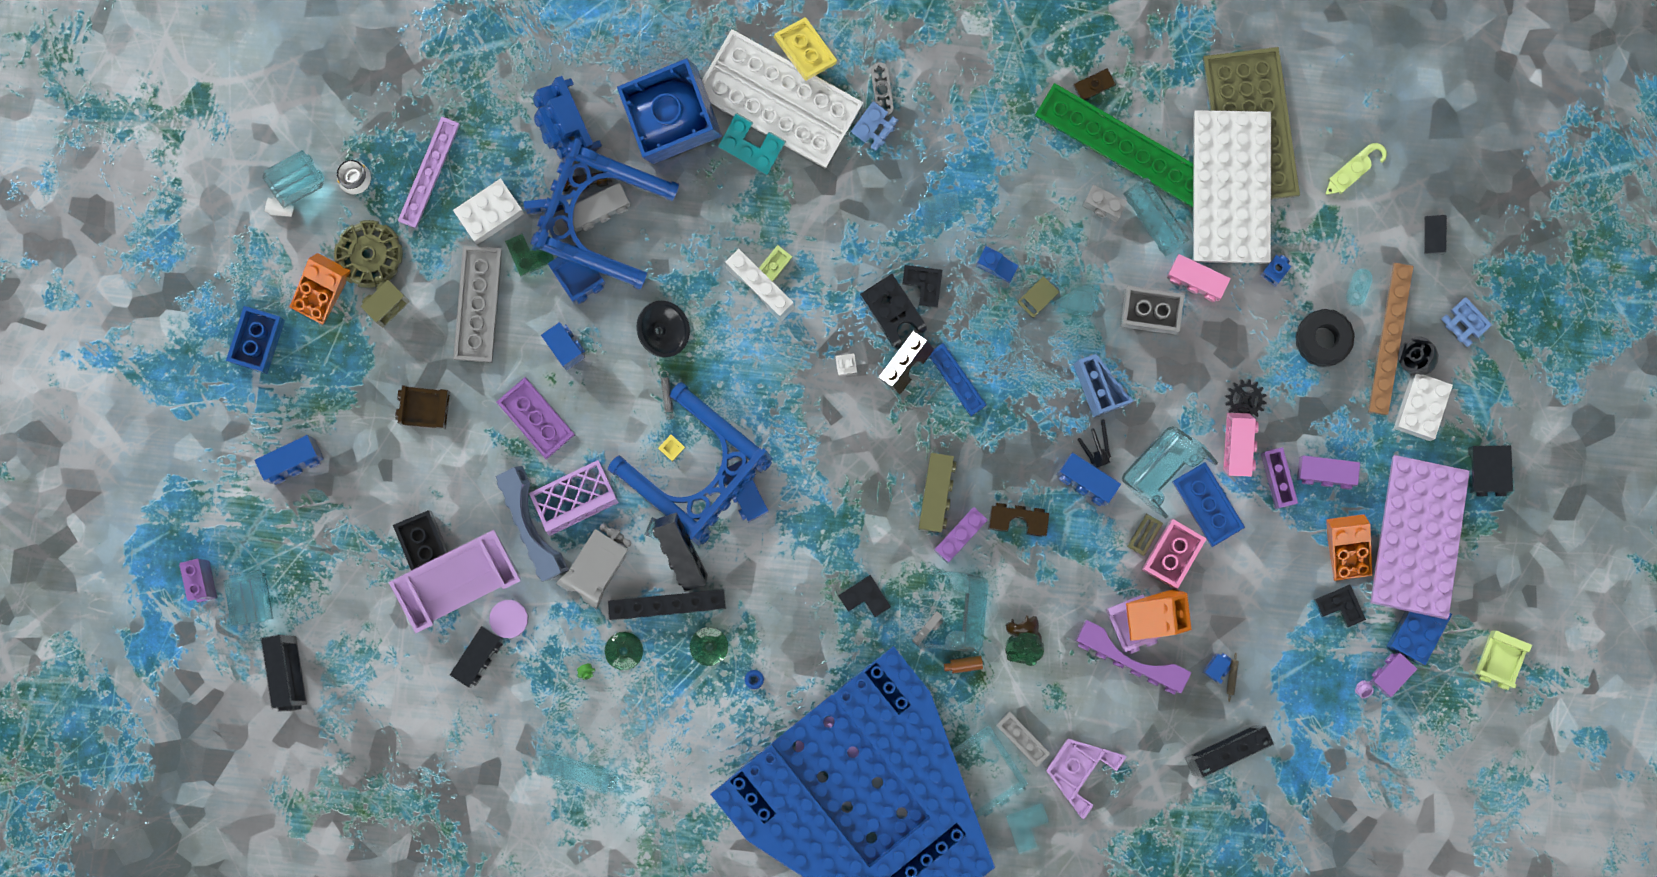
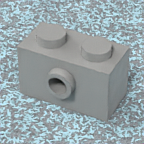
M1093 185L1083 206L1094 211L1099 217H1106L1117 222L1127 201Z

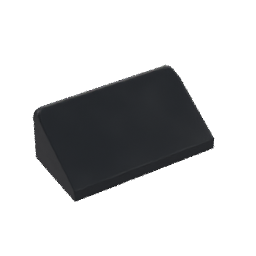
M1447 215L1425 216L1424 254L1443 255L1446 253Z

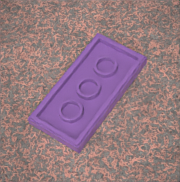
M526 377L496 401L546 460L575 436Z

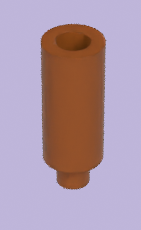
M981 656L950 660V663L944 664V671H952V674L983 669Z

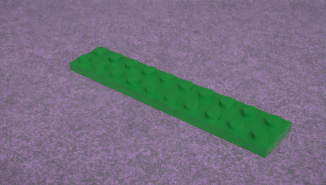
M1056 83L1052 85L1035 117L1193 208L1192 162Z

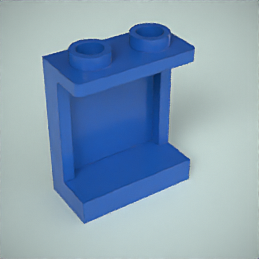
M557 257L548 263L574 304H581L588 299L587 296L594 292L596 294L604 289L606 283L600 273L561 257Z

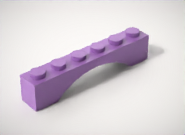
M1085 620L1075 640L1079 643L1078 647L1086 651L1089 648L1096 651L1095 655L1104 660L1109 658L1113 660L1112 664L1122 669L1125 666L1131 669V674L1137 677L1143 675L1148 678L1147 682L1155 686L1161 684L1165 686V691L1173 695L1176 692L1182 693L1191 675V672L1176 664L1151 666L1131 660L1114 646L1104 628L1088 620Z

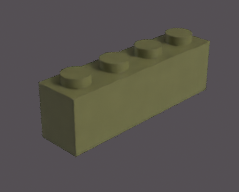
M937 453L930 454L918 530L942 533V529L946 530L948 518H944L945 510L949 511L951 499H947L948 491L952 492L954 480H950L951 472L955 473L957 461H953L954 456Z

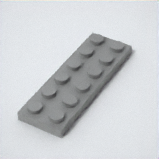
M463 246L454 360L493 362L501 248Z

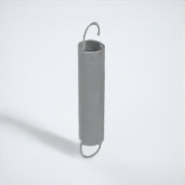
M660 373L666 414V412H673L669 378H661Z

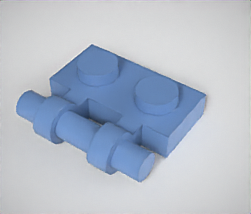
M873 101L850 132L865 143L871 137L874 142L870 147L877 151L880 145L883 146L886 142L885 139L889 133L895 130V125L899 120L893 116L890 121H887L885 117L889 112ZM881 123L884 129L878 135L874 131Z
M1467 297L1463 298L1450 310L1455 315L1453 319L1447 314L1441 319L1446 324L1445 327L1451 330L1458 337L1457 340L1460 343L1463 342L1466 347L1473 343L1468 337L1471 333L1477 339L1492 326ZM1459 321L1467 328L1464 332L1456 325Z

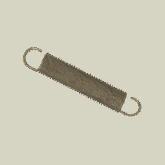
M1236 658L1232 659L1230 664L1231 669L1226 694H1229V697L1235 693L1239 663Z

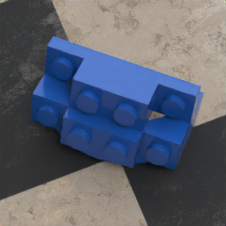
M559 76L554 79L551 85L537 89L533 102L539 109L534 115V121L536 126L540 128L544 143L548 145L549 149L554 148L558 157L564 162L566 157L563 154L565 147L570 141H573L569 137L575 136V138L580 139L579 142H582L581 147L594 152L600 149L602 144L600 140L592 142L568 89V87L574 85L572 78L564 80L563 76Z

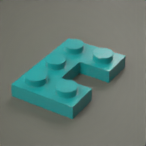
M736 113L718 147L768 175L786 141L768 132L762 146H756L745 139L754 122Z

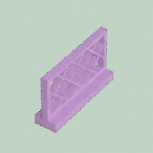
M599 460L529 493L543 523V527L549 536L619 503ZM597 467L599 470L597 479L588 477L589 471ZM576 476L583 478L579 488L570 485L572 478ZM586 479L596 482L592 492L583 489ZM559 484L566 486L562 496L553 493L555 486ZM598 484L605 485L609 491L603 495L595 493ZM569 488L578 490L575 500L565 497ZM581 492L591 495L588 502H578ZM541 493L547 494L548 497L545 505L538 503L535 496ZM551 496L561 499L557 509L548 506ZM564 500L573 503L571 510L568 512L561 510ZM546 509L556 511L554 518L546 522L544 517Z

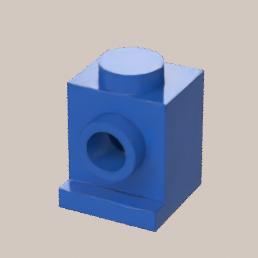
M1276 255L1260 275L1276 286L1292 266L1289 265L1290 261L1283 255H1280V257ZM1275 266H1280L1281 271H1277L1275 269Z
M1219 653L1215 654L1202 673L1216 683L1221 684L1223 680L1220 678L1221 676L1225 677L1231 669L1229 665L1232 659L1224 653L1221 655Z

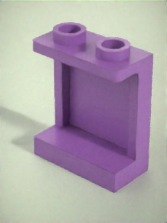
M194 559L179 564L188 601L196 600L197 603L217 598L208 560Z

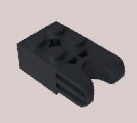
M893 274L888 275L860 294V299L894 349L897 350L901 347L902 341L897 333L900 325L908 323L914 326L920 333L927 331L925 322ZM884 297L890 298L889 305L882 303Z

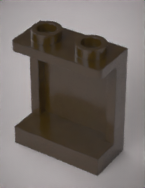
M402 385V389L398 390L397 400L400 401L399 409L397 408L395 412V420H398L397 423L405 426L446 430L450 391Z

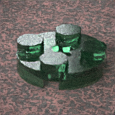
M1019 633V636L1015 638L1011 636L1005 644L1007 660L1034 666L1044 655V643L1040 642L1038 636L1031 633Z

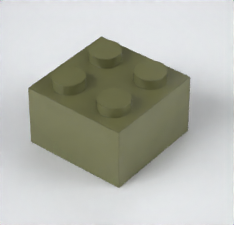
M389 280L386 282L382 281L376 287L377 291L372 296H366L362 301L363 304L360 306L382 328L410 302Z

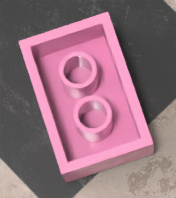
M1227 413L1223 470L1229 476L1252 477V471L1256 470V460H1253V453L1257 451V441H1254L1255 433H1258V421L1251 414Z
M1170 520L1144 564L1142 571L1169 587L1178 589L1206 538L1176 520Z

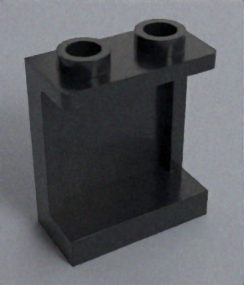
M1511 445L1469 447L1468 455H1471L1472 489H1470V493H1476V497H1486L1488 493H1495L1496 497L1507 496L1509 492H1513Z

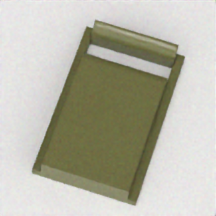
M1043 276L1017 302L1034 318L1059 291ZM1023 298L1037 311L1035 314L1021 302Z

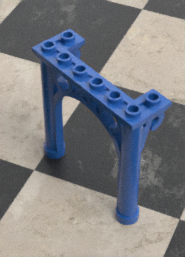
M575 138L565 147L563 153L566 155L565 160L560 162L557 173L560 174L557 180H553L550 188L553 193L551 198L547 197L544 204L546 212L544 216H540L537 226L540 227L539 231H536L531 239L532 250L548 252L631 284L634 288L641 290L647 272L592 252L582 245L576 236L573 226L575 203L581 192L589 184L604 178L623 181L670 201L674 200L679 183L666 181L581 147L582 142H579L580 139ZM574 161L579 162L578 164L572 166ZM588 166L604 173L591 177ZM576 168H582L586 173V181L581 184L575 183L572 178ZM567 179L572 187L578 188L576 191L573 189L570 194L562 195ZM560 202L564 206V213H567V217L558 215L553 218ZM557 220H563L567 224L568 231L564 235H556L553 231ZM570 235L576 247L560 240Z
M680 382L673 388L670 397L711 429L721 442L723 450L722 463L713 481L694 495L674 497L661 491L620 455L611 461L608 471L620 477L665 516L677 512L689 538L697 546L705 544L710 537L711 531L708 527L713 526L719 519L718 515L729 508L731 505L730 501L734 496L740 495L747 481L750 482L755 477L756 470L760 473L763 470L766 471L771 466L773 458L767 450L755 445L690 392L684 383ZM727 442L739 452L729 453ZM735 457L742 458V465L738 470L730 471L728 469V461ZM725 472L735 477L727 487H725V479L727 478L724 476ZM716 493L720 494L712 505L706 497L708 494L710 497ZM704 500L706 502L705 509L700 514H693V502ZM675 503H687V513Z

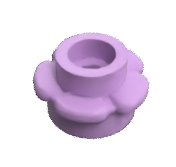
M1359 682L1355 693L1361 698L1371 696L1374 692L1372 682Z

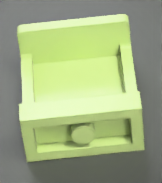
M1491 631L1475 674L1480 676V680L1491 683V681L1498 683V687L1509 691V688H1516L1517 684H1515L1526 652H1530L1532 645L1499 631Z

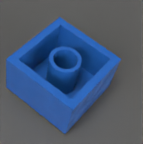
M559 322L541 334L566 371L585 359L583 356L585 350L578 340H572L574 335L566 324L562 326Z

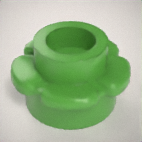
M590 663L584 664L577 668V677L583 680L593 677L595 668H592Z

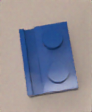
M546 199L524 201V209L527 214L546 212L544 208ZM560 202L555 212L564 210V206Z

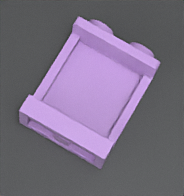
M1144 594L1106 609L1123 652L1128 651L1129 654L1139 651V646L1144 644L1147 647L1158 643L1157 639L1161 638L1130 640L1126 603L1144 598Z

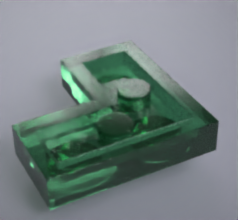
M523 234L505 241L521 277L547 266L549 262L554 260L553 254L542 250L530 251Z

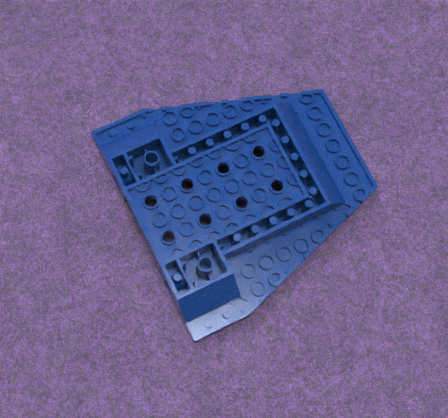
M894 646L858 672L710 793L748 842L802 877H984L995 868L931 692ZM827 716L834 718V725L829 728L823 724V720ZM795 741H802L804 743L802 751L797 752L793 749ZM850 747H856L859 750L855 758L848 756L847 751ZM821 771L828 773V779L825 782H820L817 779V775ZM875 777H880L883 780L880 788L872 786V780ZM844 802H850L853 805L852 810L848 813L842 811L841 806ZM901 807L907 810L905 818H898L896 815V811ZM869 832H874L877 835V839L873 843L866 841V835Z

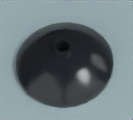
M664 300L652 302L645 306L638 316L636 329L639 341L652 355L661 358L672 357L680 353L687 345L690 336L689 322L685 313L674 303Z

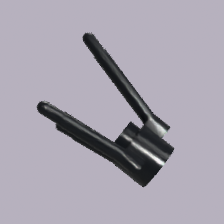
M1104 419L1101 420L1105 451L1101 449L1094 428L1091 429L1097 451L1093 452L1094 456L1082 439L1078 438V442L1089 457L1091 464L1095 463L1096 468L1111 463Z

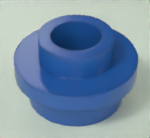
M751 670L745 676V684L750 689H758L764 683V676L758 670ZM752 676L758 677L757 683L751 682Z

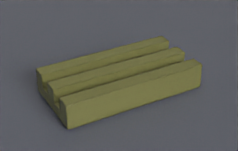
M1146 513L1127 547L1144 557L1163 523ZM1148 519L1151 520L1145 532L1143 533L1141 539L1139 540L1137 546L1135 547L1133 544L1135 543L1145 523ZM1156 523L1157 526L1142 551L1140 547L1153 524Z

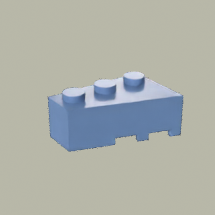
M1097 354L1080 359L1073 364L1093 417L1134 402L1131 396L1129 397L1123 390L1122 385L1110 374V370Z

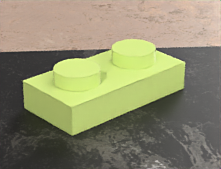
M777 245L759 269L774 282L793 257Z

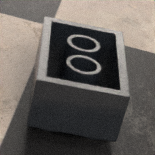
M430 510L393 525L410 570L448 552L434 515Z

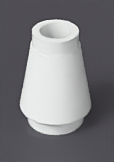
M268 197L265 206V212L274 216L292 217L294 210L293 205L275 197Z

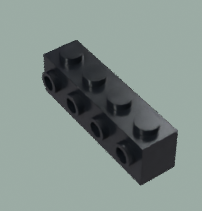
M677 512L655 519V524L652 528L653 535L656 539L658 538L663 554H666L669 567L676 574L678 585L682 586L684 592L706 585L708 574Z

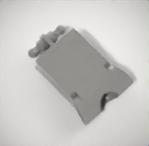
M605 524L600 525V530L607 533V536L595 529L570 570L556 583L568 592H578L583 601L596 610L599 607L604 590L626 558L627 549L618 543L624 544L625 547L631 546V541L625 539L619 529L608 528Z

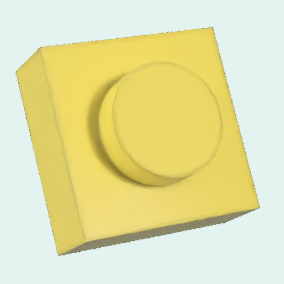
M670 435L658 449L673 462L685 447L675 437Z

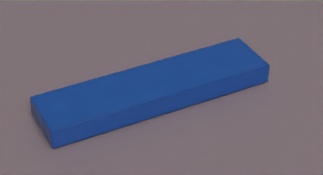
M944 343L936 347L929 358L970 417L987 405Z

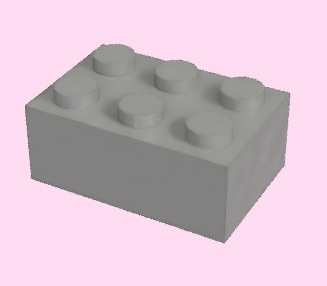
M1127 286L1124 292L1120 327L1177 335L1180 332L1185 294Z

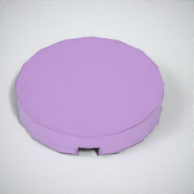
M504 600L492 608L489 615V623L492 630L498 636L514 638L519 636L527 627L528 614L520 603L514 600Z

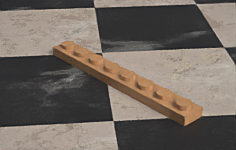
M1393 264L1368 408L1370 413L1386 416L1389 414L1414 267L1411 265Z

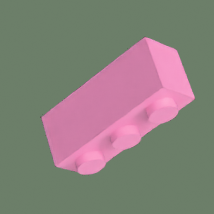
M1180 254L1176 256L1167 275L1171 283L1178 286L1182 284L1188 287L1187 290L1194 294L1199 292L1205 295L1204 298L1211 302L1219 301L1222 298L1231 279Z

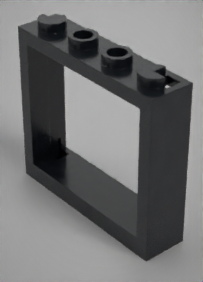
M280 634L261 638L271 709L278 708V712L302 709L301 706L307 705L296 636Z
M1253 725L1184 758L1192 775L1203 778L1274 745V742L1266 726Z

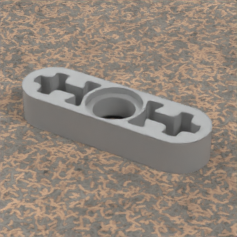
M877 62L871 68L874 99L881 107L882 100L878 101V99H886V107H890L887 110L889 113L885 117L887 118L893 113L889 73L884 63ZM878 67L885 71L882 72V80L886 79L887 81H879L878 73H874ZM884 85L888 91L886 94L880 95L877 93V87Z

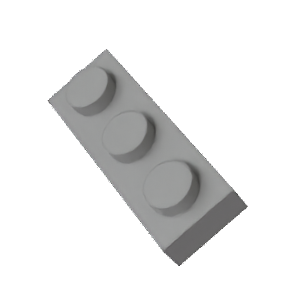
M1011 712L996 724L1035 767H1038L1050 755Z

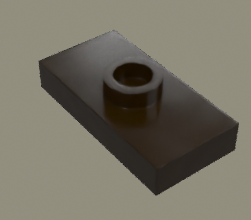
M1108 68L1073 84L1078 96L1083 100H1087L1116 85Z

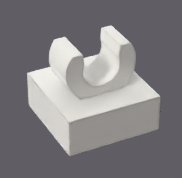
M854 353L835 356L838 376L857 373Z

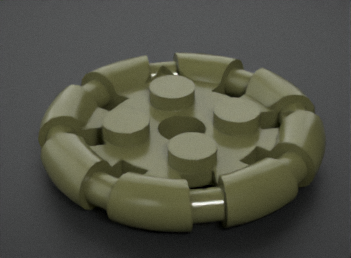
M363 220L359 224L348 226L340 234V240L338 244H335L334 260L343 268L351 270L346 281L351 284H358V287L374 288L382 281H390L396 275L398 265L402 263L403 249L402 245L398 242V235L388 225H381L379 221ZM363 230L364 236L358 238L357 232ZM375 231L381 232L379 237L373 235ZM347 242H351L349 249L345 248ZM391 242L392 247L387 249L385 244ZM366 249L373 250V255L369 259L363 257V252ZM350 258L351 264L346 265L345 260ZM387 258L392 260L390 267L385 265ZM357 270L363 272L361 277L356 276ZM379 271L380 276L374 278L372 273Z

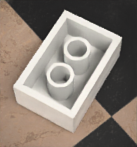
M501 178L453 210L476 245L524 214Z
M1411 375L1393 429L1428 441L1434 440L1453 385L1426 375Z

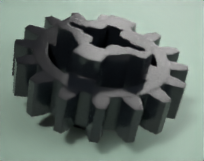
M1243 379L1239 380L1240 384L1233 382L1234 388H1227L1230 394L1224 396L1229 399V401L1225 402L1226 406H1230L1227 411L1229 413L1234 411V413L1254 414L1258 417L1257 412L1259 410L1264 411L1261 407L1262 404H1267V402L1263 401V398L1267 395L1261 394L1264 388L1262 386L1257 388L1258 382L1256 381L1251 384V379H1247L1246 383H1244ZM1242 387H1250L1253 390L1247 392L1244 391ZM1235 392H1236V394H1237V399H1236V401L1233 403V397H1234V394H1235ZM1242 394L1250 397L1248 398L1249 405L1244 402L1242 403ZM1258 397V403L1255 407L1254 401ZM1244 407L1247 408L1249 412H1241L1238 411V409Z

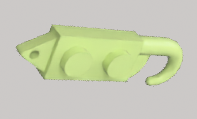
M1372 143L1364 148L1328 179L1329 184L1325 195L1343 193L1371 168V160L1368 155L1372 151H1381L1382 158L1380 162L1383 163L1387 157L1385 147L1379 143Z

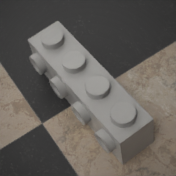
M620 183L575 204L573 211L575 233L581 230L588 231L594 227L593 224L599 221L604 223L610 220L612 215L616 213L620 215L628 211V207L631 205ZM562 210L554 214L553 218L558 215H564L567 217V213H564V210ZM563 220L555 222L560 236L564 235L568 231L566 222Z

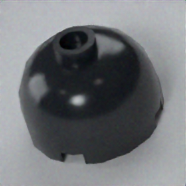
M1414 337L1411 338L1412 341L1407 344L1404 343L1399 350L1398 360L1401 367L1411 375H1426L1435 369L1439 354L1435 345L1429 339Z

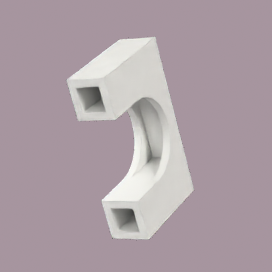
M740 249L725 262L726 269L740 283L743 281L766 304L767 310L780 322L794 310V302Z

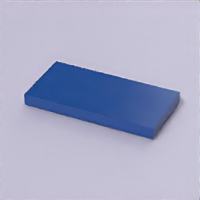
M1206 462L1172 481L1211 547L1245 528Z

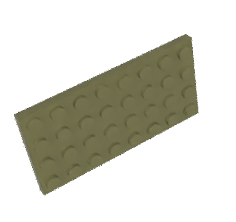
M1279 47L1203 56L1210 111L1271 112V200L1299 196L1300 191Z

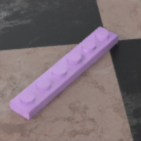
M441 116L398 222L417 229L459 129V123Z

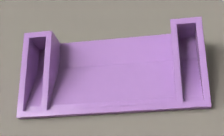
M493 529L389 581V584L415 633H418L432 626L434 620L500 587L504 590L520 581V575Z

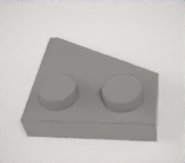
M936 611L912 642L918 646L932 629L936 631L943 623L940 620L943 616Z

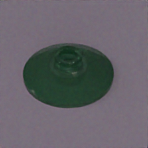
M712 627L702 628L691 638L690 652L694 660L699 664L713 666L720 663L726 657L728 641L720 630ZM707 643H711L713 645L712 650L709 651L706 649Z
M616 633L608 639L605 645L606 660L615 669L630 670L637 666L642 659V643L632 633ZM622 647H625L627 649V653L625 655H622L620 653V649Z

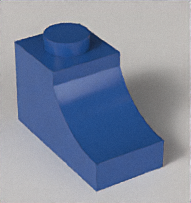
M985 246L976 267L1008 283L1011 282L1019 266L1008 260L1003 254Z

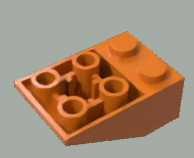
M316 253L307 261L290 308L323 325L340 296L351 270L343 268V266L331 259Z
M1363 514L1326 519L1327 539L1334 581L1372 576L1370 522Z
M1171 589L1126 603L1129 634L1132 641L1177 635L1191 630L1188 594L1186 592Z

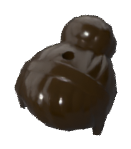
M1026 616L1025 620L1018 625L1014 623V619L1005 624L1006 631L1013 638L1026 641L1030 647H1037L1041 644L1042 637L1038 632L1039 621L1036 616L1031 618Z

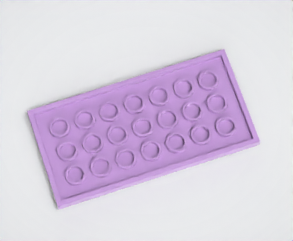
M1397 455L1392 457L1371 604L1442 619L1449 618L1469 479L1468 470Z

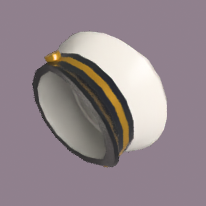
M347 160L337 170V181L343 191L354 195L362 193L368 188L371 175L369 169L363 163L356 160Z

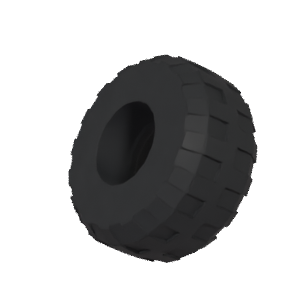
M1321 309L1310 313L1300 322L1295 336L1296 346L1300 355L1310 364L1319 367H1329L1342 362L1350 354L1354 346L1355 332L1346 316L1336 310ZM1318 328H1327L1333 333L1335 342L1332 348H1323L1317 343L1315 334Z

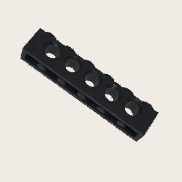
M725 590L608 601L609 620L726 609Z

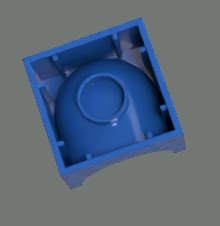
M688 58L617 86L642 158L652 164L722 137L698 68Z

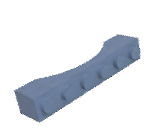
M523 466L513 467L495 476L497 486L505 497V504L513 515L512 520L520 531V538L528 549V556L535 565L538 578L544 582L569 571L562 554L549 546L541 538L532 523L528 507L530 481Z

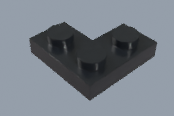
M905 265L902 285L921 287L919 306L938 308L943 270Z
M871 575L838 595L848 612L863 602L866 603L874 617L891 608Z
M1350 584L1314 599L1321 617L1340 611L1347 628L1366 620Z

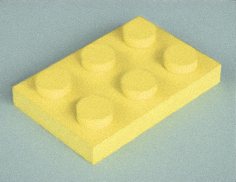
M806 17L774 34V39L805 81L837 63V59Z

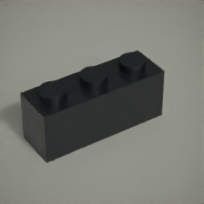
M481 626L449 675L468 688H471L473 685L476 686L482 678L480 676L482 670H487L492 663L490 658L494 652L497 654L502 648L503 644L501 641L503 638L486 627Z

